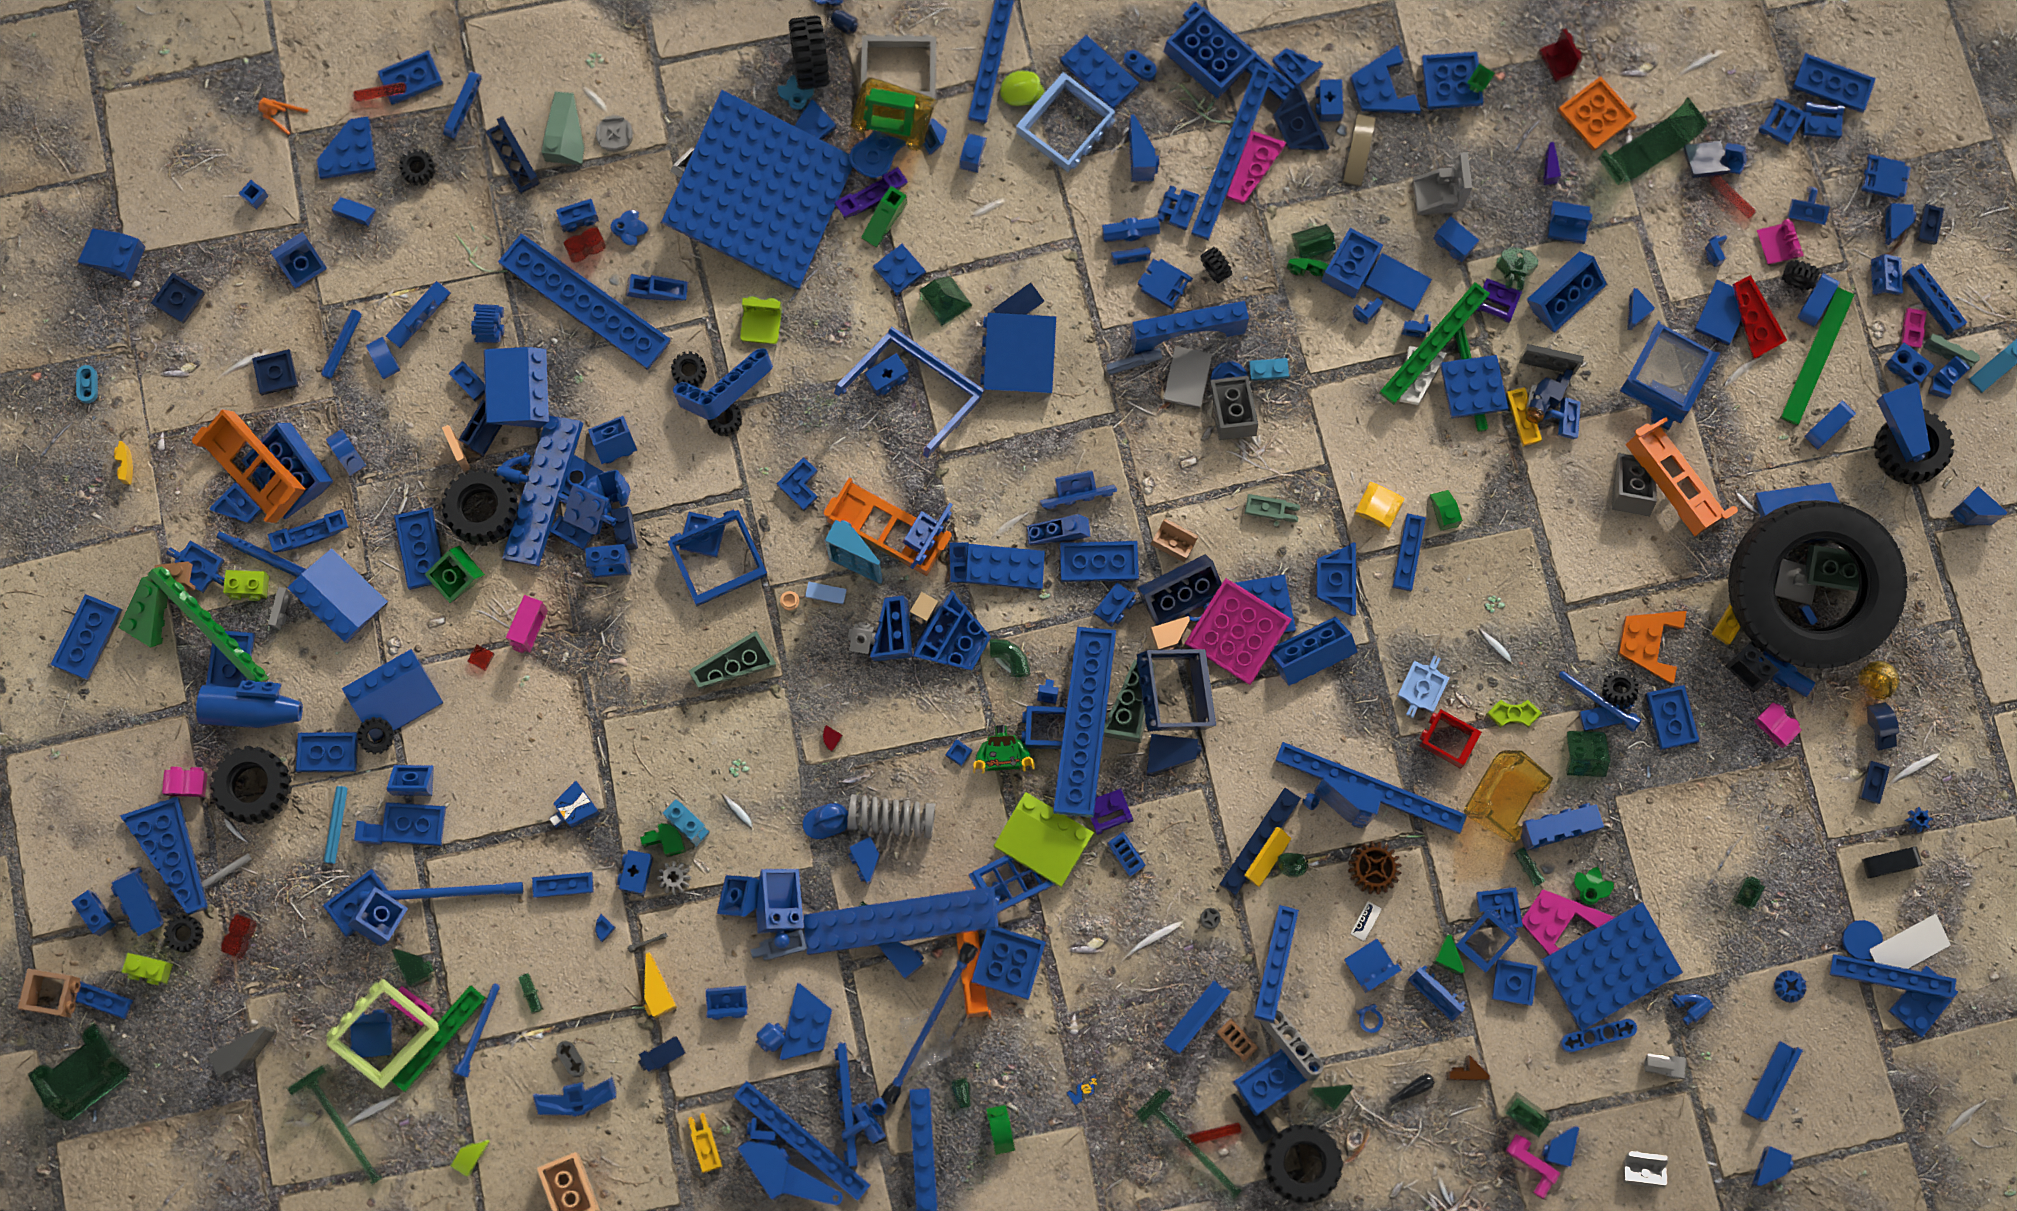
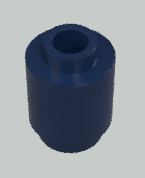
M837 9L830 19L834 27L848 35L855 33L859 26V23H857L858 19L843 10Z

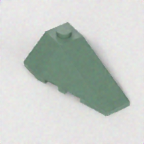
M555 91L544 135L542 155L545 162L582 165L585 147L574 93Z

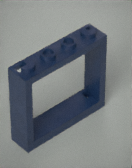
M1205 649L1146 650L1136 654L1147 731L1206 730L1217 726ZM1189 659L1198 722L1161 723L1152 660Z

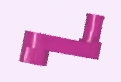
M1515 1134L1505 1152L1541 1175L1542 1178L1533 1194L1541 1199H1545L1552 1184L1555 1185L1561 1173L1527 1152L1531 1142Z

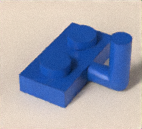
M1812 186L1807 188L1806 191L1809 193L1808 201L1791 200L1787 217L1826 225L1830 206L1815 203L1818 193L1817 188Z
M1567 397L1562 398L1560 411L1549 410L1542 419L1538 420L1559 419L1558 435L1573 440L1577 439L1581 402Z
M866 1102L852 1108L854 1117L859 1123L843 1133L846 1140L863 1129L865 1130V1136L872 1143H876L886 1137Z

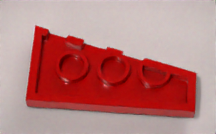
M1749 275L1732 284L1752 359L1788 341L1753 277Z

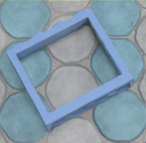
M1062 72L1016 125V133L1065 171L1069 172L1072 168L1075 169L1078 166L1083 155H1087L1092 149L1091 145L1102 138L1104 135L1103 131L1106 128H1111L1115 122V111ZM1064 88L1104 117L1103 121L1069 160L1029 131V128Z

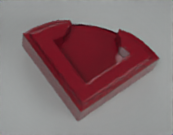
M826 725L823 731V740L828 750L833 752L843 735Z

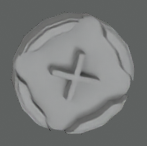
M612 115L605 117L596 127L595 134L599 145L609 152L623 151L633 140L631 124L621 116Z

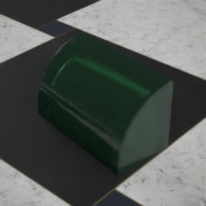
M1327 224L1291 234L1299 258H1310L1336 250L1334 233Z

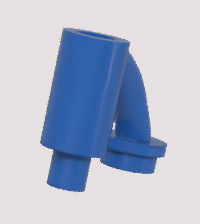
M525 452L523 456L505 461L498 467L497 475L503 476L508 482L520 484V482L527 483L528 476L523 475L522 471L511 469V467L519 463L523 467L529 466L531 455Z
M1674 994L1671 1002L1677 1008L1684 1007V1002L1696 1003L1686 1011L1687 1016L1682 1019L1686 1025H1689L1692 1021L1696 1023L1714 1008V1005L1707 997L1697 994L1681 996Z

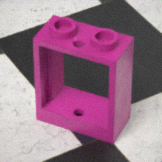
M526 595L523 596L506 635V639L509 641V645L513 647V650L519 653H524V651L531 652L548 612L542 601Z

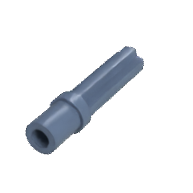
M1160 348L1147 352L1144 351L1138 355L1107 364L1106 369L1108 374L1112 375L1162 359V353Z

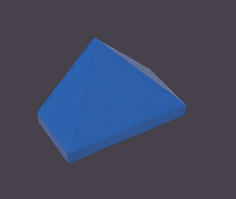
M925 113L916 122L918 124V134L928 154L932 155L943 145L947 129L928 113Z

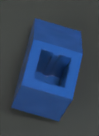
M868 837L850 846L851 852L848 853L852 864L857 863L860 869L856 872L861 882L866 881L867 885L872 882L880 858L871 837Z

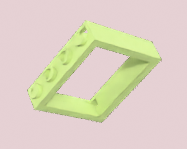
M382 979L379 983L375 982L370 987L366 997H361L356 1002L355 1008L351 1012L345 1013L340 1020L341 1023L337 1027H332L326 1036L327 1046L383 1089L438 1031V1023ZM384 991L425 1025L387 1066L379 1072L338 1038Z

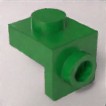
M1479 63L1470 79L1466 82L1470 84L1468 88L1477 94L1479 91L1484 93L1495 72Z

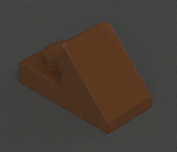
M1470 1055L1466 1056V1071H1464L1463 1067H1453L1452 1071L1446 1072V1081L1490 1080V1075Z

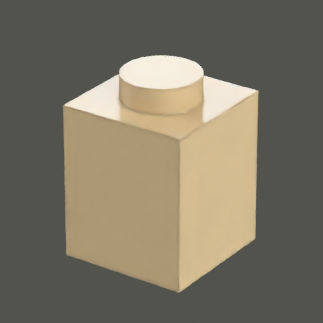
M921 592L910 610L912 620L920 625L922 623L927 625L939 603L934 598Z

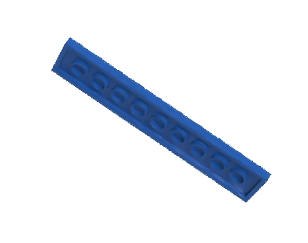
M522 233L498 261L499 265L647 370H649L671 342L669 337Z
M1077 627L1054 814L1094 818L1116 630Z
M994 887L803 915L807 955L998 928Z

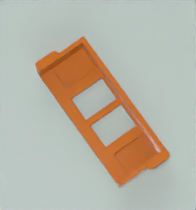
M222 409L207 428L201 427L192 438V443L199 447H205L267 514L263 519L265 522L277 523L306 490L234 411ZM248 442L259 455L248 469L242 473L232 462V459ZM265 461L274 470L275 475L259 491L248 478Z
M1667 417L1652 426L1645 424L1635 431L1636 435L1625 445L1677 510L1679 517L1694 536L1699 535L1722 519H1728L1738 512L1735 506L1730 507L1726 511L1723 510L1663 431L1661 426L1668 421ZM1670 456L1683 472L1673 479L1660 463ZM1686 477L1699 493L1690 500H1688L1677 485L1678 482Z
M850 477L837 498L833 497L824 510L827 522L832 525L835 520L849 522L864 542L909 567L918 552L907 545L900 553L883 544L897 519L912 527L916 517L854 484ZM874 506L892 516L878 540L860 531ZM946 530L943 533L941 531L938 537L936 535L933 537L935 543L929 551L926 549L924 552L927 555L921 565L917 564L914 570L928 576L942 550L945 549L952 536L951 532Z
M978 931L956 934L958 954L964 942H968L979 949L974 959L961 972L967 1018L989 1016V1019H991V1012L987 1006L985 987L971 983L980 954Z

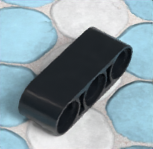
M1917 846L1862 859L1867 879L1923 866Z

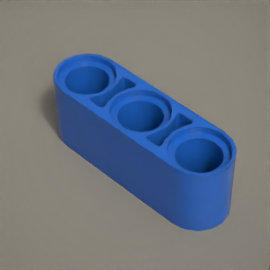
M1822 273L1797 318L1815 327L1840 282Z
M1842 400L1804 437L1818 450L1856 412Z

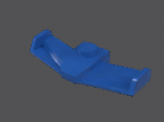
M610 1077L585 1090L584 1084L581 1082L563 1086L562 1091L564 1095L533 1094L538 1115H570L575 1117L585 1115L586 1112L615 1099L616 1087L613 1077Z

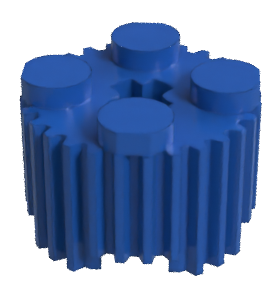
M475 304L473 312H476V315L474 316V321L471 322V334L476 335L474 338L475 342H500L501 336H504L505 331L504 324H501V318L504 317L503 306Z

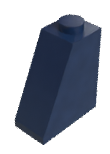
M1151 734L1146 776H1152L1195 762L1197 756L1200 757L1201 745H1198V739Z

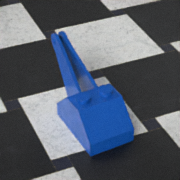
M750 1141L737 1148L772 1200L775 1201L782 1195L789 1194L831 1205H839L843 1201L841 1192L790 1165L788 1160L791 1158L785 1149ZM834 1195H838L837 1201L833 1200Z

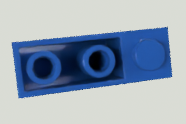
M1076 514L1028 525L1029 545L1074 541L1090 537L1089 519Z

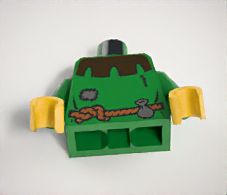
M1006 725L995 726V736L988 737L987 741L983 742L977 751L973 764V773H975L976 769H981L982 774L985 771L1016 770L1022 768L1023 771H1026V766H1032V769H1034V762L1023 742L1016 739L1015 735H1007Z

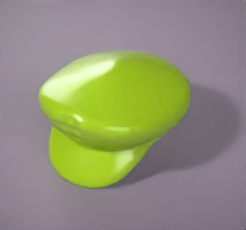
M1016 71L1009 74L1002 81L1000 95L1003 101L1011 106H1033L1044 94V88L1040 84L1039 77L1030 71Z

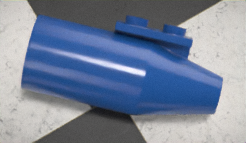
M247 680L241 681L239 687L202 685L197 697L196 715L198 723L204 725L265 728L301 721L303 704L301 701L280 695L281 683Z

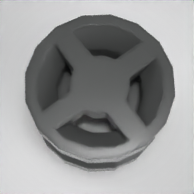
M1215 908L1205 909L1200 916V923L1206 929L1216 928L1221 920L1220 913Z

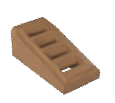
M1232 1019L1216 1032L1243 1062L1258 1049L1254 1042ZM1232 1027L1234 1030L1226 1036L1224 1033ZM1238 1033L1240 1036L1232 1043L1230 1039ZM1243 1038L1245 1042L1237 1048L1235 1045ZM1249 1044L1251 1048L1243 1055L1241 1051Z

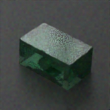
M1517 1091L1504 1107L1505 1114L1537 1137H1540L1551 1122L1549 1114Z

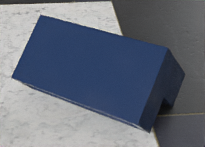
M1030 282L991 310L990 313L1027 315L1045 301Z
M482 399L458 439L462 447L481 457L485 456L502 425L486 424L485 400Z

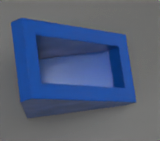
M1633 288L1629 295L1628 330L1635 328L1655 310V307L1638 288Z

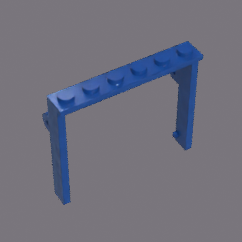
M891 327L889 332L838 382L834 394L837 396L841 393L845 394L846 388L866 368L871 369L875 365L879 354L891 342L906 350L972 396L929 444L924 447L923 455L928 458L946 437L959 427L963 419L980 402L984 389L905 336L902 332Z

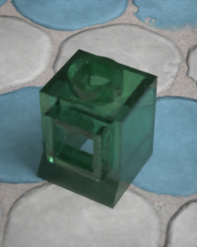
M1746 877L1742 880L1732 900L1750 910L1756 906L1765 886L1760 884L1761 881L1755 877ZM1745 887L1753 890L1750 898L1742 894Z

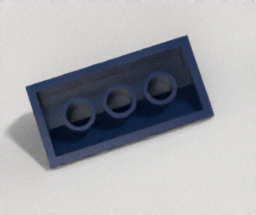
M1204 554L1137 587V590L1154 624L1158 626L1210 602L1222 582L1213 560Z

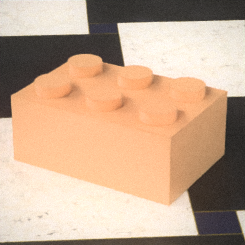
M572 1153L537 1168L552 1211H600L579 1153Z

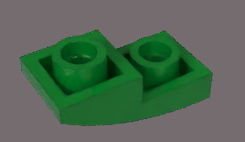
M1295 258L1289 259L1286 269L1297 276H1304L1306 270H1308L1314 276L1323 277L1329 264L1314 259Z

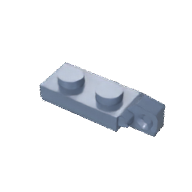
M803 930L788 933L790 942L785 948L776 947L774 937L765 939L759 943L760 947L751 949L752 958L763 956V960H771L807 950Z

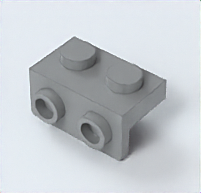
M1638 1151L1628 1152L1623 1161L1624 1183L1665 1188L1667 1185L1666 1165L1668 1157L1661 1156L1660 1154H1642Z

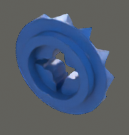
M1794 970L1781 972L1774 982L1776 994L1785 1002H1797L1804 997L1807 991L1806 981L1803 979L1802 974ZM1793 981H1796L1794 984V988L1796 991H1794L1793 989L1787 991V982L1791 983Z

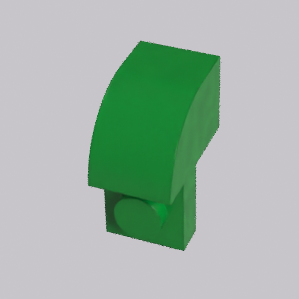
M657 824L659 832H656V830L644 833V836L640 837L643 847L662 843L666 857L686 853L682 836L675 827L669 824Z
M1006 1105L987 1108L995 1155L1015 1151Z

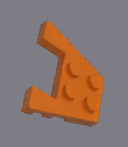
M1687 611L1626 616L1618 655L1639 667H1643L1651 672L1652 675L1662 678L1666 683L1673 685L1677 667L1657 662L1663 626L1682 630L1685 625Z

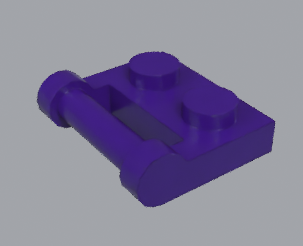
M1486 278L1483 288L1490 293L1486 300L1509 308L1507 313L1482 303L1476 311L1480 312L1481 310L1504 319V322L1510 323L1522 291Z
M1121 788L1097 797L1094 818L1089 817L1096 835L1102 834V831L1125 822L1131 823L1134 821ZM1120 810L1124 813L1122 816L1101 824L1097 820Z

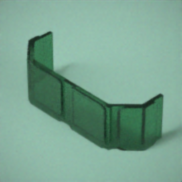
M1687 97L1683 104L1667 119L1612 154H1609L1605 149L1598 160L1617 185L1628 183L1684 148V145H1688L1707 128L1708 122L1690 98Z

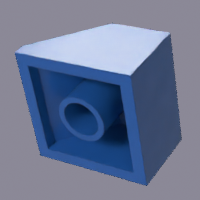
M303 232L270 251L294 288L327 269Z
M624 416L588 429L601 464L612 463L617 458L629 456L637 451Z
M1979 486L1966 495L1951 511L1954 518L1964 525H1993L2008 513Z
M373 887L347 925L381 947L390 940L408 908L378 888Z

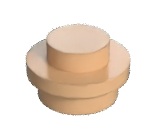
M793 591L783 593L780 598L781 606L788 611L796 609L800 602L798 595Z

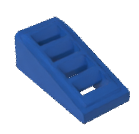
M1124 832L1107 843V846L1129 877L1146 866ZM1123 840L1124 844L1116 849L1115 845ZM1128 847L1129 850L1122 855L1119 854L1120 851ZM1130 854H1133L1134 857L1125 862L1123 860ZM1137 860L1138 864L1129 869L1128 865Z

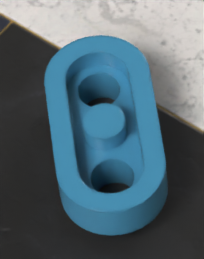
M83 365L76 372V395L80 401L86 404L94 402L98 396V374L90 365ZM91 374L90 378L86 379V375ZM88 392H91V395L89 397H86V394Z

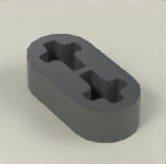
M569 1041L560 1042L556 1052L568 1073L575 1077L583 1075L586 1071V1064L574 1044ZM564 1045L567 1047L571 1046L569 1053L572 1057L569 1058L565 1053L561 1054ZM573 1059L577 1064L581 1063L582 1065L579 1067V1072L571 1070L574 1067L571 1062Z

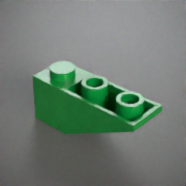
M890 186L877 206L861 239L877 248L907 205V195Z

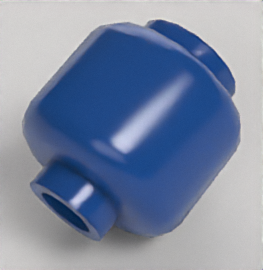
M770 1022L766 1023L757 1032V1040L755 1042L766 1053L768 1051L775 1052L786 1041L783 1035L785 1030L778 1023L775 1025Z

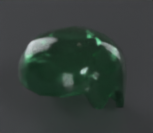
M1284 853L1278 856V868L1283 875L1297 878L1306 873L1308 860L1305 861L1303 854Z

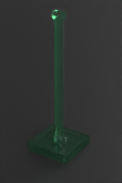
M329 1064L321 1065L288 1087L287 1090L291 1095L299 1094L306 1088L313 1091L371 1179L370 1183L374 1185L382 1179V1176H378L318 1085L320 1083L318 1080L333 1071Z
M1160 1087L1132 1117L1137 1122L1144 1123L1151 1115H1156L1231 1192V1196L1233 1198L1237 1197L1242 1189L1240 1187L1237 1188L1161 1109V1105L1172 1094L1167 1088Z

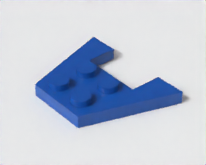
M1398 45L1351 75L1350 79L1361 111L1420 114L1421 109L1415 94L1397 98L1387 69L1401 65L1404 62Z

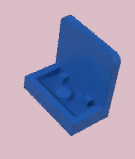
M372 1010V1014H364L363 1012L351 1025V1050L361 1058L391 1055L392 1015L385 1013V1010Z

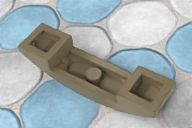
M1357 114L1343 179L1345 184L1359 187L1362 185L1376 119L1374 117Z

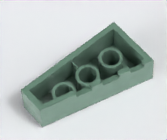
M754 631L690 669L689 674L700 690L776 667V662L757 631Z
M1134 659L1123 687L1118 693L1116 702L1105 723L1104 737L1138 743L1142 742L1145 711L1142 703V690L1139 683L1140 676L1136 659ZM1152 662V664H1153V671H1154V673H1155V665H1154V662Z

